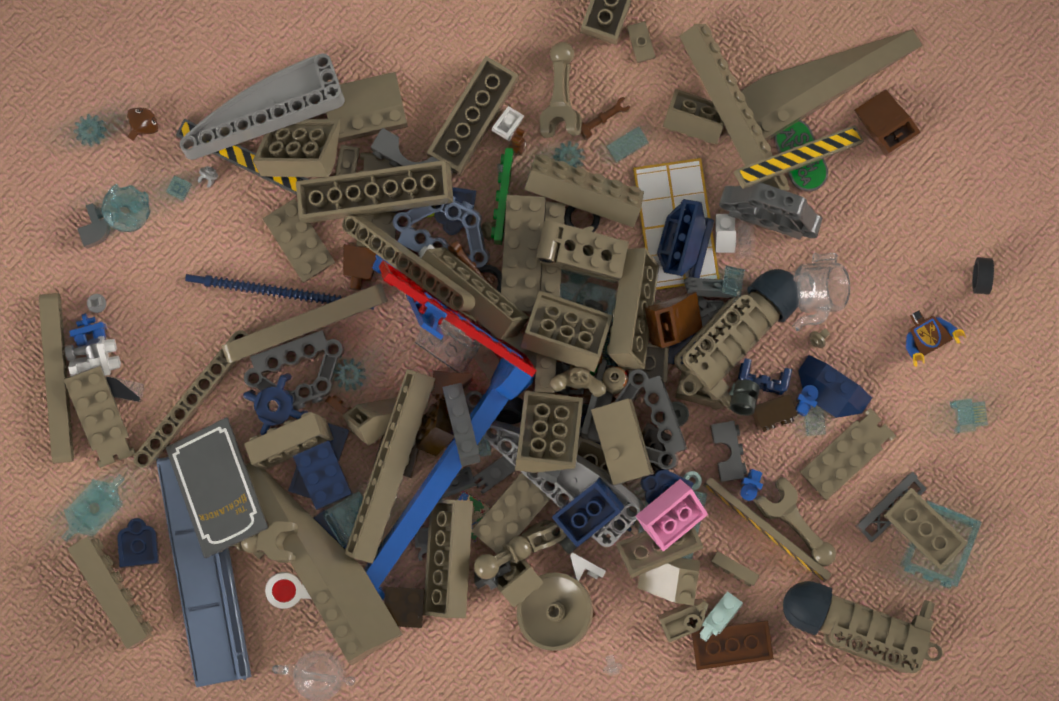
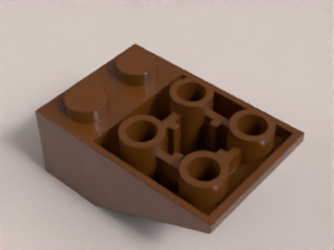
M886 89L854 110L885 157L921 133L911 117Z
M697 292L645 307L650 340L654 346L664 348L677 344L703 327Z

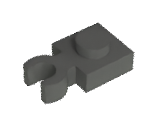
M429 527L420 528L415 534V548H421L418 554L419 561H422V555L427 553Z

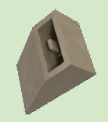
M397 397L357 404L342 416L351 432L367 445L378 441L385 434Z

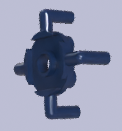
M744 358V362L740 365L737 381L744 379L753 381L764 392L783 395L788 390L792 369L785 368L784 372L780 373L779 380L771 379V377L759 375L756 378V375L749 373L752 360Z
M290 373L281 375L277 386L267 387L257 395L254 390L246 391L243 394L245 399L254 402V409L258 418L263 422L260 431L261 435L266 434L267 430L272 428L270 427L271 425L281 424L288 420L290 416L300 419L302 414L308 412L307 410L299 412L293 409V397L284 389L286 382L291 380L292 376ZM273 400L278 403L277 411H272L269 408L270 401Z

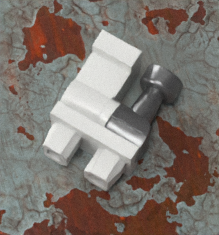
M100 336L98 339H90L84 346L76 348L73 345L65 346L66 358L70 361L68 367L70 376L101 365L105 376L110 375L111 370L120 368V357H109L108 354L117 350L115 339L105 340L104 336ZM78 355H87V357L76 359Z

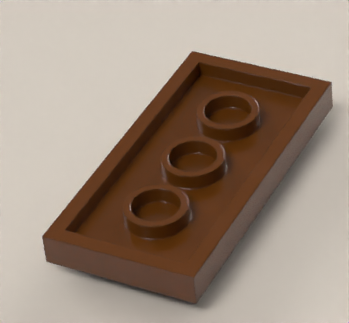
M768 620L726 626L720 634H712L707 641L700 638L702 630L691 634L696 670L774 659Z

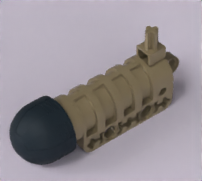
M782 269L769 270L756 278L747 288L749 295L729 299L674 358L676 367L685 375L679 383L681 394L685 396L694 395L700 389L706 392L712 400L719 399L731 410L730 402L732 396L727 392L729 386L722 379L777 321L785 322L797 309L802 293L800 284L795 276ZM687 381L693 385V390L690 393L684 390V384Z
M804 581L797 583L787 591L784 597L783 611L788 622L795 628L814 636L819 631L823 632L824 642L831 647L901 673H917L921 669L924 659L938 661L942 657V648L930 642V632L934 623L930 618L935 603L924 600L920 614L914 615L912 623H908L833 595L831 587L816 582ZM834 634H835V636L838 637V638L844 637L843 640L837 641L836 638L834 637ZM853 640L856 642L855 648L852 647ZM871 647V650H873V651H875V652H879V654H875V655H874L872 651H870V650L864 651V650H865V648ZM931 647H935L938 651V655L935 658H931L928 655V650ZM889 654L892 655V660H891V662L889 661V658H888V657H889Z

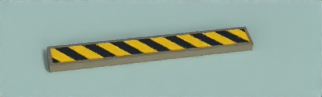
M854 125L736 169L734 174L742 189H745L759 182L861 145L864 140Z
M709 478L704 483V487L819 579L825 582L830 578L831 573L714 479Z

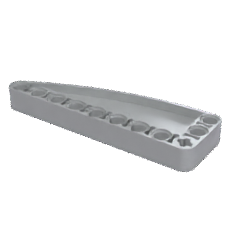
M324 53L318 54L286 67L257 82L224 103L180 140V147L186 158L190 160L197 159L341 107L345 102V98L329 55Z
M494 421L485 433L484 438L516 466L520 428L504 422ZM490 428L496 429L498 434H492ZM509 441L512 448H508L504 442ZM578 454L576 467L574 469L562 470L555 483V487L549 486L547 480L537 476V473L521 471L560 508L598 477H601L625 506L617 516L592 535L604 547L612 546L637 520L636 515L644 509L642 501L622 484L613 485L609 474ZM561 494H567L569 496V500L563 499ZM629 506L636 507L638 512H632ZM620 519L624 521L625 526H620L617 523V520Z

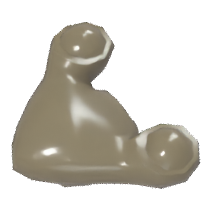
M570 365L568 370L554 376L550 381V386L555 391H561L566 386L577 389L588 388L595 397H600L606 393V387L602 381L593 377L589 370Z

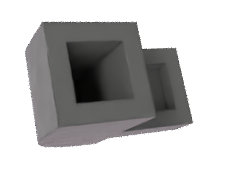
M93 203L86 205L91 224L77 228L83 246L86 249L103 243L109 236L111 229L110 221L107 218L101 220L103 218L100 207H96Z

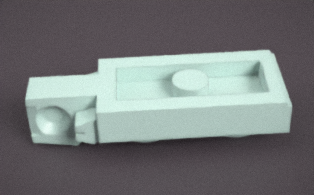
M727 591L702 624L704 629L700 633V638L707 641L712 634H720L742 607L743 602Z

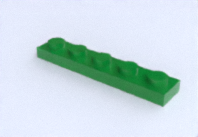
M505 148V154L501 153L500 165H503V172H499L498 183H501V188L496 191V201L499 203L498 209L494 208L493 220H496V227H492L491 238H494V245H502L506 200L507 195H509L514 155L513 148Z

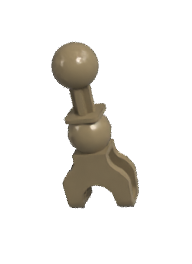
M542 520L532 525L521 536L512 538L508 544H503L504 551L495 556L490 554L479 556L474 564L475 572L482 579H491L497 575L499 566L508 561L517 563L530 556L531 552H537L543 548L553 546L567 535L560 528V534L553 536L559 525L550 520Z
M275 521L268 526V529L233 546L237 550L251 554L259 551L265 552L268 558L280 563H292L296 560V554L286 551L283 548V541L287 535L297 534L299 525L293 522Z

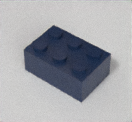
M329 440L293 456L316 510H320L353 495Z
M598 477L556 511L552 518L574 545L578 547L617 516L625 506L601 477Z

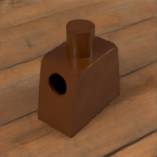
M344 244L343 275L344 277L351 278L350 289L361 291L362 281H371L375 270L372 267L376 261V253L369 248Z

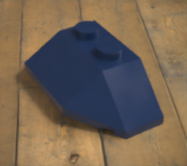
M683 199L681 204L666 217L657 250L664 273L683 276L696 263L706 228L702 202Z
M811 355L807 356L798 369L802 389L807 385L815 386L818 390V397L815 400L818 402L817 406L835 418L862 414L873 398L860 385L829 364Z

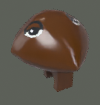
M139 107L127 111V118L132 128L127 137L132 141L135 140L138 134L147 135L158 132L157 119L151 110Z

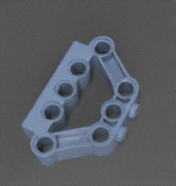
M453 196L454 203L441 204L439 209L434 206L419 207L407 212H400L394 216L393 226L402 232L398 242L409 249L419 253L424 246L428 247L431 244L434 247L435 241H440L445 248L449 246L446 239L442 237L434 238L430 235L429 231L425 229L417 230L412 227L414 223L434 212L441 211L445 213L446 218L449 220L458 219L462 221V224L465 226L471 254L466 253L464 249L463 251L471 261L477 264L476 267L484 266L490 259V253L485 248L482 234L481 214L477 210L472 209V204L465 201L462 203L455 201V196ZM452 206L457 207L459 210L456 217L450 214ZM469 214L474 215L476 218L474 225L467 222ZM401 216L408 219V224L405 227L399 223ZM418 233L425 235L426 240L424 243L418 242ZM476 252H481L484 255L483 262L476 261Z

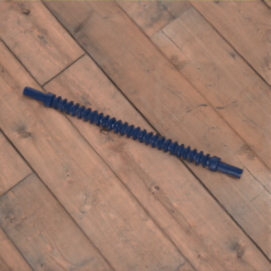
M186 274L185 277L186 282L204 284L205 287L213 285L214 288L219 286L220 289L224 287L225 290L227 288H230V290L234 288L235 291L238 289L241 292L246 290V293L251 291L252 294L254 292L257 294L262 293V295L267 293L268 296L273 294V297L278 295L279 298L281 296L284 298L289 297V299L293 297L295 300L299 298L300 301L305 299L306 302L310 300L311 303L313 301H316V303L320 301L321 304H324V302L329 304L342 298L341 295L336 297V294L333 296L330 293L328 295H325V293L320 294V292L315 294L314 291L310 293L309 290L304 292L303 289L298 291L297 288L296 290H293V288L288 289L287 287L283 289L282 286L279 288L276 285L271 287V284L266 286L265 283L263 285L260 283L256 285L255 282L250 284L249 281L247 283L244 280L239 282L238 279L236 281L234 279L229 281L228 278L223 280V277L218 279L217 276L213 278L212 275L204 277Z

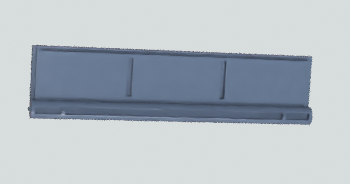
M169 457L157 459L159 480L196 687L239 679L246 680L252 677L229 548L209 558H204Z

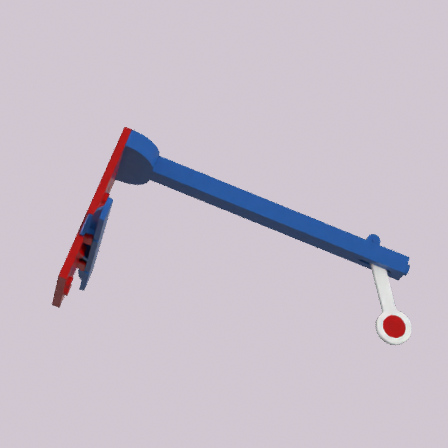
M383 260L379 265L382 278H384L383 281L392 287L395 286L406 294L420 327L441 340L444 335L439 325L445 319L465 332V335L469 338L477 340L502 357L491 378V385L470 414L478 445L507 401L519 396L532 384L537 370L526 354L505 340L494 338L488 329L480 326L461 311L451 309L405 274ZM455 437L378 547V554L373 564L368 562L364 568L382 600H384L385 594L380 585L462 468ZM279 572L273 575L265 587L268 601L277 608H290L296 605L301 598L311 599L298 577L289 572Z

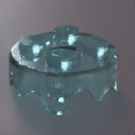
M117 184L113 185L105 195L101 205V212L105 222L113 229L121 232H133L140 229L147 222L151 212L148 194L138 191L132 185L122 188ZM126 207L130 210V213H123L120 208Z

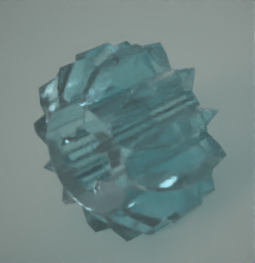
M87 114L86 120L81 116V124L75 122V125L79 128L73 130L75 134H78L76 139L78 141L82 140L81 144L84 146L88 143L90 147H93L94 141L99 145L100 141L98 139H105V135L102 132L107 131L106 127H102L104 121L99 120L97 115L92 118L90 114ZM89 127L94 129V131H91V134L86 132L87 129L89 130Z
M568 141V147L561 143L562 150L555 148V152L558 155H553L554 160L564 161L575 168L577 166L583 167L584 164L580 160H585V156L580 154L584 152V149L580 148L577 150L578 143L571 147V141ZM567 154H571V157L574 156L571 161H567V158L564 159V157H567Z
M353 358L350 364H348L347 359H344L345 366L338 363L337 366L341 370H334V374L340 375L335 377L334 380L335 382L341 381L338 385L340 388L346 384L345 390L349 391L350 385H352L355 391L357 390L356 383L359 386H363L359 379H366V376L360 375L366 369H359L362 365L361 362L354 366L355 359ZM348 370H349L350 372H351V370L354 371V372H353V375H354V378H353V379H351L350 377H349V380L346 379V378H347L346 372H347Z

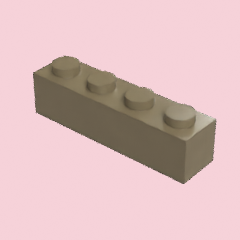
M718 551L711 561L713 566L718 569L719 567L723 568V572L733 574L734 578L739 581L740 579L744 580V584L749 587L751 585L754 586L760 576Z

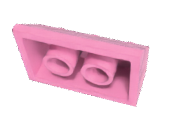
M679 479L640 511L636 518L660 549L665 551L705 518L708 513L692 488Z

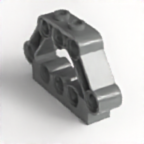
M760 182L745 189H742L741 186H725L719 203L722 209L729 211L728 216L799 240L802 236L817 238L823 220L808 205L807 199Z
M323 330L250 356L254 368L246 371L244 382L249 387L259 389L260 391L267 387L277 386L265 378L263 374L269 371L277 373L285 365L296 366L304 358L309 360L315 359L319 353L325 351L317 379L314 383L310 385L300 384L296 387V390L291 392L286 390L293 397L294 410L302 409L306 403L311 401L313 404L323 401V397L332 392V380L339 358L344 354V347L338 340H327ZM310 345L314 346V353L306 355L305 348ZM338 345V353L330 354V346ZM290 352H295L297 356L293 362L287 360V355ZM271 359L278 360L276 368L272 369L269 367ZM252 374L259 375V381L255 384L250 382ZM321 381H325L328 384L325 391L318 390V384ZM303 388H308L310 392L306 398L300 396V390Z
M640 369L634 370L629 374V381L615 402L629 398L634 403L642 389H645V403L652 409L651 420L658 426L657 437L661 443H664L666 451H661L645 446L650 462L658 464L662 469L671 470L678 464L677 453L687 450V446L663 378L659 375L650 379L647 372ZM638 374H642L644 377V381L640 385L635 383V377ZM653 393L659 396V401L656 404L650 402V396ZM662 411L665 414V420L659 423L656 420V415ZM665 430H669L672 433L669 441L663 439L662 435ZM667 454L672 457V463L668 466L663 463V457Z

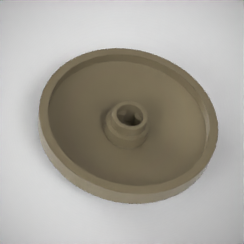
M546 573L539 576L544 582L540 588L527 596L521 604L517 605V620L521 632L533 645L544 650L561 651L576 645L586 635L592 622L593 606L588 591L577 579L563 573Z

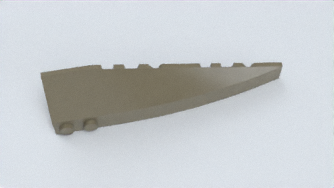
M909 30L764 76L741 90V92L744 94L745 102L752 110L754 119L762 129V135L767 142L788 127L803 120L922 46V43L914 31Z

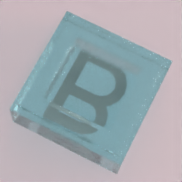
M174 175L166 193L184 201L192 184Z

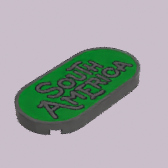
M801 120L774 137L778 153L815 140L810 127ZM821 159L787 173L795 187L806 192H812L821 188L826 182L828 168L825 160Z

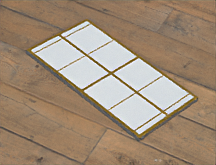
M701 158L634 167L635 186L644 191L640 210L644 245L660 265L656 290L685 286L684 279L688 278L690 269L683 276L664 273L657 250L666 217L681 204L683 199L702 202L704 217L710 218ZM711 232L700 278L720 279L713 232Z

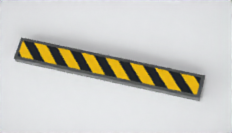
M184 119L176 136L182 139L197 124ZM238 144L211 153L297 195L296 181L309 180L305 177L260 176L253 162L256 153Z

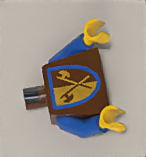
M919 310L910 315L915 326L910 328L906 335V350L913 359V365L917 367L918 360L925 364L924 356L953 340L952 337L959 344L961 342L958 337L963 336L966 338V335L962 329H957L953 324L940 317L931 316L925 320Z

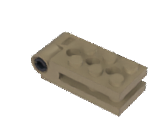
M544 221L536 260L545 265L616 283L622 277L629 242L554 221ZM564 245L569 247V251L565 249ZM583 250L587 252L588 256L583 253Z

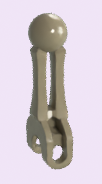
M559 42L550 51V58L554 67V88L550 105L540 115V132L544 138L553 137L556 126L562 121H565L566 130L572 136L581 133L582 117L572 108L569 95V74L571 69L569 64L574 58V50L570 44Z
M778 478L775 486L780 493L779 502L772 503L765 496H758L754 499L755 506L764 517L769 519L780 518L787 523L805 542L811 551L812 559L822 567L831 565L836 558L835 548L830 543L823 542L806 524L796 507L798 499L797 490L786 478Z

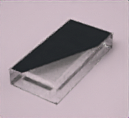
M106 376L114 398L141 403L145 384Z

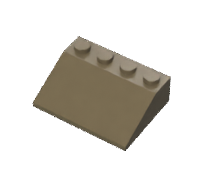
M396 72L340 84L345 102L341 107L326 112L328 119H339L341 122L338 143L379 134L382 128L393 131L408 127Z
M306 119L265 134L253 159L260 176L329 177L336 159L340 120Z
M539 291L520 347L595 372L613 315Z
M525 391L515 470L536 473L574 469L576 467L583 398Z

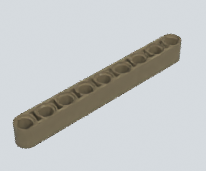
M349 215L343 219L342 227L345 232L455 311H471L474 308L475 299L470 293L366 218Z
M380 283L224 344L221 347L228 364L388 302V299Z
M60 293L40 294L39 309L51 457L53 464L73 462L74 450L69 392L64 382V379L68 377Z
M241 330L236 331L226 344L237 340L240 335L247 336L248 334ZM222 348L136 452L134 463L138 467L149 468L166 449L165 447L172 442L237 362L228 364ZM215 365H221L222 371L220 374H213V367ZM208 380L210 383L209 387L202 390L201 382ZM194 394L197 396V402L190 405L188 398ZM183 409L185 416L183 419L178 420L176 413L178 410ZM171 424L173 431L171 434L166 435L164 427ZM159 439L161 445L158 449L154 450L152 442ZM143 454H146L148 462L142 465L139 459Z

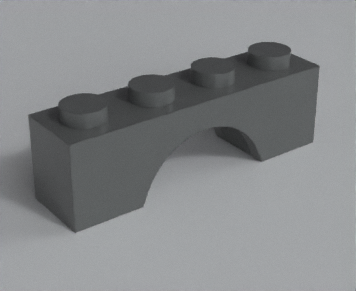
M384 128L381 129L371 145L373 155L380 160L385 158L390 161L389 164L392 167L439 161L432 156L422 162L407 160L399 150V137Z
M462 383L443 387V392L461 466L481 462Z

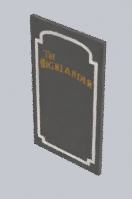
M227 417L165 447L205 559L268 529Z

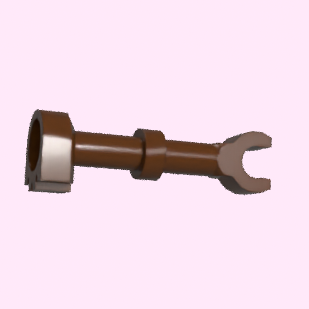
M624 97L619 98L616 105L611 109L597 114L598 117L586 124L584 122L581 123L580 134L584 140L592 137L591 129L601 123H606L607 119L619 112L624 113L630 109L629 105L625 108L621 107L620 103L625 100Z
M517 128L508 148H513V152L516 155L519 153L522 156L526 148V141L523 138L525 131Z
M457 241L452 242L447 247L451 253L487 283L493 284L495 281L494 277H485L476 267L477 264L467 257Z

